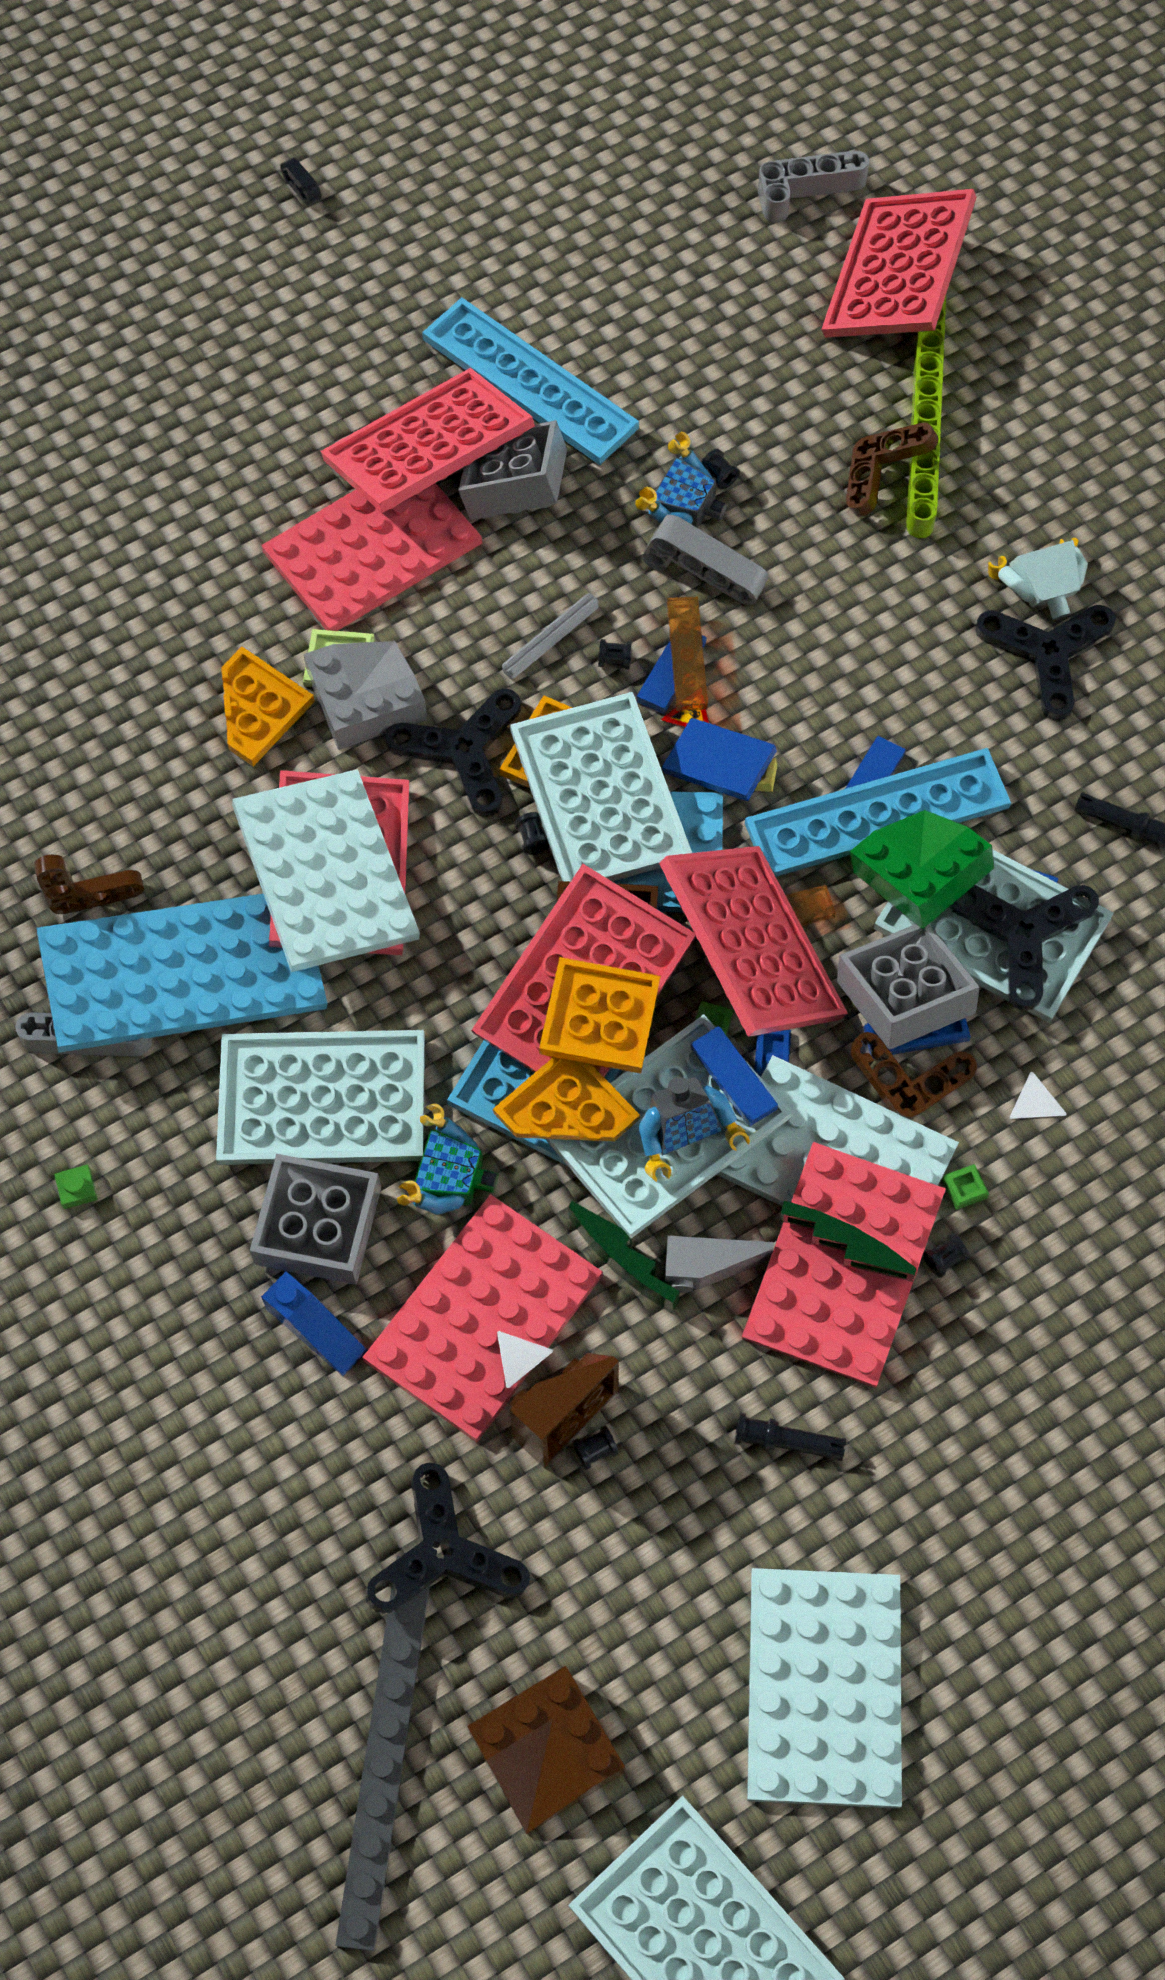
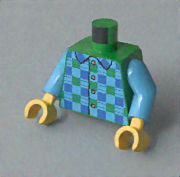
M439 1104L427 1105L426 1108L432 1111L434 1118L432 1120L429 1116L423 1115L420 1116V1122L424 1126L435 1125L436 1130L431 1129L415 1182L408 1180L399 1185V1188L405 1189L409 1196L401 1195L397 1197V1202L403 1206L413 1202L414 1206L440 1215L459 1209L462 1205H470L475 1189L494 1193L499 1173L482 1169L483 1155L478 1144L448 1117H444V1110Z

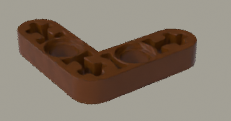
M919 423L866 436L854 445L846 504L856 516H866L875 509L878 500L882 464L923 455L936 447L939 440L938 435L930 424ZM902 440L897 448L889 450L894 442ZM871 471L868 478H866L863 481H859L861 475H863L865 472Z
M54 854L45 855L34 862L39 886L50 910L55 914H68L137 897L144 892L142 875L136 870H125L74 882L62 856Z
M871 1032L862 1033L854 1040L851 1046L853 1060L889 1110L910 1120L916 1118L965 1085L977 1071L975 1058L967 1052L959 1051L911 1081L884 1042L876 1034ZM862 1042L865 1045L872 1044L874 1046L871 1052L872 1056L869 1053L862 1054L860 1052L863 1046ZM882 1056L884 1060L872 1069L870 1065ZM956 1062L959 1065L962 1063L967 1065L968 1068L964 1071L965 1074L959 1072L949 1080L946 1074L954 1069ZM883 1068L891 1069L896 1076L895 1083L892 1085L883 1084L878 1078L879 1070ZM926 1079H938L942 1084V1092L938 1095L929 1093L925 1087ZM902 1084L904 1088L892 1097L890 1093ZM901 1096L905 1100L910 1098L913 1100L912 1111L909 1108L903 1110L900 1107V1104L903 1102Z

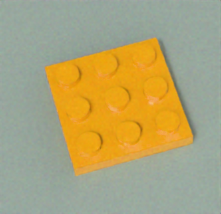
M559 957L539 1054L641 1074L661 976Z

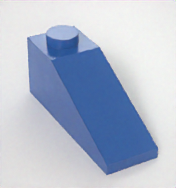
M287 1271L261 1296L266 1310L341 1376H344L367 1352V1349Z

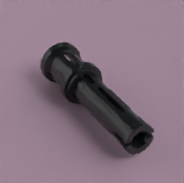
M1081 792L1074 811L1131 832V836L1134 839L1139 840L1143 838L1158 844L1160 849L1165 850L1164 822L1151 818L1150 813L1141 812L1137 814Z
M743 1412L739 1413L734 1444L736 1445L745 1442L763 1446L765 1451L774 1450L775 1447L837 1459L838 1461L843 1460L844 1446H846V1438L779 1426V1422L776 1419L770 1418L768 1421L749 1418Z

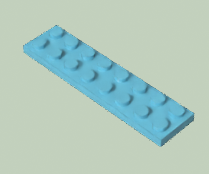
M462 297L422 332L423 340L464 370L473 369L539 423L557 420L563 440L598 465H601L639 429V421Z
M984 748L745 818V826L753 846H760L775 877L849 856L850 851L873 831L923 810L961 823L1009 809L1011 801L989 749Z

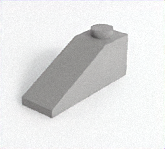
M668 1236L665 1283L681 1293L704 1288L770 1261L773 1252V1242Z

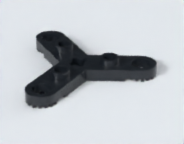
M1094 605L1047 632L1001 612L989 610L983 612L978 617L975 630L977 632L976 635L981 640H985L986 643H993L1000 646V649L1034 662L1043 714L1047 715L1049 719L1053 718L1054 721L1056 719L1061 721L1071 715L1075 704L1068 659L1095 644L1097 640L1106 635L1108 636L1113 630L1116 617L1110 608L1103 605ZM1101 616V618L1104 617L1107 624L1098 626L1091 619L1092 617ZM988 621L989 623L993 621V623L996 622V625L999 624L998 627L1000 629L989 631L984 627V624ZM1049 646L1053 647L1054 652L1050 655L1045 654V649ZM1056 698L1057 700H1064L1066 707L1056 709L1051 706L1049 701Z
M510 689L497 690L458 730L410 723L394 724L386 732L387 747L394 755L412 756L415 759L453 764L474 813L489 817L488 815L493 816L494 813H498L499 809H501L502 794L484 752L507 729V726L519 716L521 711L520 697L515 691ZM506 699V701L510 700L513 707L509 710H500L496 705L501 700L504 701ZM400 733L402 735L405 733L411 738L409 742L402 745L396 744L393 740ZM465 743L469 747V752L464 753L459 745ZM484 793L485 795L488 793L495 800L490 805H481L477 802V798L480 795L483 796Z
M974 885L967 891L969 895L971 894L974 897V904L963 906L956 900L949 907L957 916H962L971 921L973 925L1007 943L1009 1002L1013 1004L1014 1008H1018L1021 1011L1033 1010L1039 1005L1043 996L1042 942L1074 927L1088 918L1090 919L1098 908L1099 897L1091 887L1077 885L1023 911L981 887ZM1079 895L1081 897L1085 896L1084 898H1088V901H1090V907L1079 909L1073 904L1072 899L1075 896L1079 897ZM1019 926H1022L1024 929H1031L1029 938L1024 934L1017 935ZM1025 985L1030 987L1035 992V997L1031 1000L1021 999L1016 993L1018 987H1024Z
M436 1463L420 1465L415 1470L411 1481L420 1543L369 1581L365 1593L369 1608L374 1609L376 1613H392V1611L412 1599L444 1574L484 1591L488 1590L499 1596L501 1595L505 1599L520 1597L525 1592L530 1581L527 1567L519 1560L460 1537L449 1476L446 1470ZM427 1474L429 1476L434 1475L433 1477H437V1480H439L440 1486L434 1490L426 1489L421 1484L420 1478L424 1475L427 1476ZM441 1544L448 1546L447 1553H449L445 1554L443 1559L436 1556L437 1550L434 1549L439 1548ZM509 1570L511 1572L515 1571V1574H518L520 1578V1584L515 1587L505 1585L501 1579V1573ZM382 1584L385 1586L386 1584L387 1587L390 1586L394 1590L395 1598L388 1602L381 1601L376 1597L374 1589L377 1586L379 1587Z

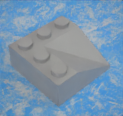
M557 420L535 424V427L524 432L523 435L508 441L495 451L485 454L472 464L464 466L458 491L470 520L488 519L495 515L515 514L523 510L538 507L547 508L557 504L567 453Z
M395 641L332 644L304 654L306 670L311 679L312 687L338 750L384 735L394 724H417L427 720L426 703L421 689Z
M917 924L839 955L838 984L889 1050L976 1014L979 985L929 924L924 929H921Z
M276 1154L250 1247V1254L254 1264L357 1285L381 1192L378 1173Z

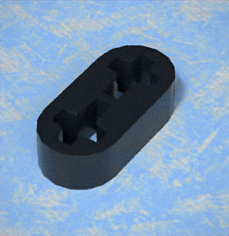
M293 157L280 164L284 179L306 205L321 199V191L316 181L296 158Z

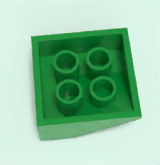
M926 810L873 831L850 851L854 874L921 929H924L995 868L993 849L990 843L969 827Z

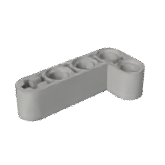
M847 151L765 162L760 167L758 195L764 217L773 223L784 221L788 217L789 203L792 198L862 189L867 183L868 156L861 151Z
M667 515L663 519L642 554L643 561L653 569L665 570L672 561L745 605L756 603L769 577L768 573L761 566L675 515Z
M26 1013L17 1020L15 1025L16 1032L24 1048L31 1053L136 1057L147 1053L152 1044V1038L144 1039L142 1037L134 1041L58 1053L51 1013Z

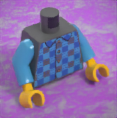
M679 432L675 435L676 440L673 439L669 442L668 449L672 454L680 453L681 457L674 459L656 491L651 487H645L639 491L641 497L636 500L635 505L639 510H646L648 508L650 518L657 520L660 524L667 515L678 516L697 528L705 515L720 521L725 514L727 504L715 499L716 481L693 450L687 449L690 446V437L685 432Z
M675 1077L669 1082L668 1088L658 1091L651 1096L650 1109L647 1110L639 1124V1132L645 1156L650 1158L645 1165V1171L655 1182H657L655 1172L660 1167L665 1177L670 1178L671 1176L670 1166L660 1159L659 1153L663 1156L723 1131L722 1127L727 1129L725 1139L733 1150L737 1151L733 1140L738 1135H742L746 1143L749 1144V1136L741 1126L736 1125L735 1121L737 1118L723 1093L711 1086L702 1087L697 1078L687 1080L684 1077Z

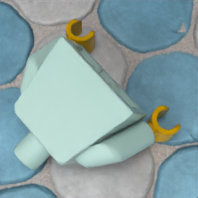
M1074 537L1071 541L1064 542L1063 539H1060L1058 545L1017 556L1009 563L1010 567L1007 566L1006 558L1000 556L998 557V566L988 562V575L992 579H1000L1021 599L1028 602L1032 608L1048 604L1052 619L1055 620L1071 614L1066 598L1080 591L1088 563L1077 547L1078 539Z

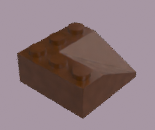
M587 1353L581 1360L578 1358L573 1359L566 1366L563 1374L536 1383L529 1391L525 1388L522 1389L510 1403L512 1406L510 1418L513 1439L545 1468L618 1393L619 1361L614 1356Z
M566 1666L467 1726L473 1741L526 1834H529L625 1773V1765Z

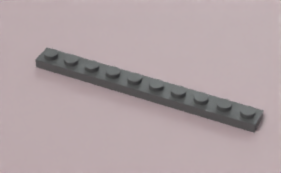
M431 1584L412 1599L392 1611V1613L387 1614L336 1947L376 1951ZM391 1589L390 1601L395 1598V1594H394V1592H393L394 1590H392V1589Z

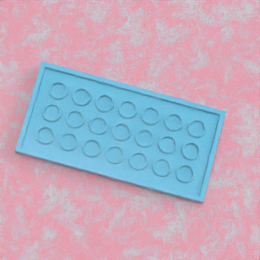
M264 894L36 928L58 1053L134 1041L142 1037L146 1039L327 1009V999L319 965L291 972L283 948L269 947L271 914Z

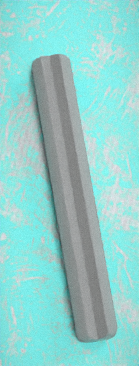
M591 593L584 595L502 664L504 674L510 679L516 678L599 607L597 598Z

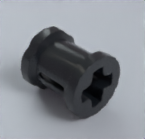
M718 448L710 451L701 461L716 480V485L719 489L728 488L740 475V470L734 465L731 466L724 458V453Z
M601 639L598 667L603 668L605 665L624 666L626 670H630L632 641H627L626 644L607 643L606 639Z
M537 812L526 813L514 822V826L521 833L524 842L522 845L523 852L528 855L540 854L550 847L541 825L540 815Z
M954 1233L949 1234L947 1240L933 1250L926 1249L923 1253L926 1264L938 1278L945 1276L946 1270L958 1262H966L970 1259L965 1244ZM948 1252L951 1253V1254H950L948 1257H946L945 1259L942 1258V1256L945 1255L946 1253H948Z
M606 1425L600 1427V1432L583 1440L577 1438L572 1441L576 1454L585 1470L590 1469L592 1463L609 1455L613 1457L619 1455L615 1440Z

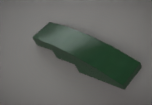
M784 1200L781 1222L814 1229L812 1235L813 1244L846 1251L843 1265L913 1282L916 1268L884 1243L855 1226L828 1214Z
M571 1201L568 1206L569 1219L587 1244L629 1285L672 1314L679 1303L680 1291L654 1277L656 1262L631 1249L632 1238L630 1239L621 1227Z

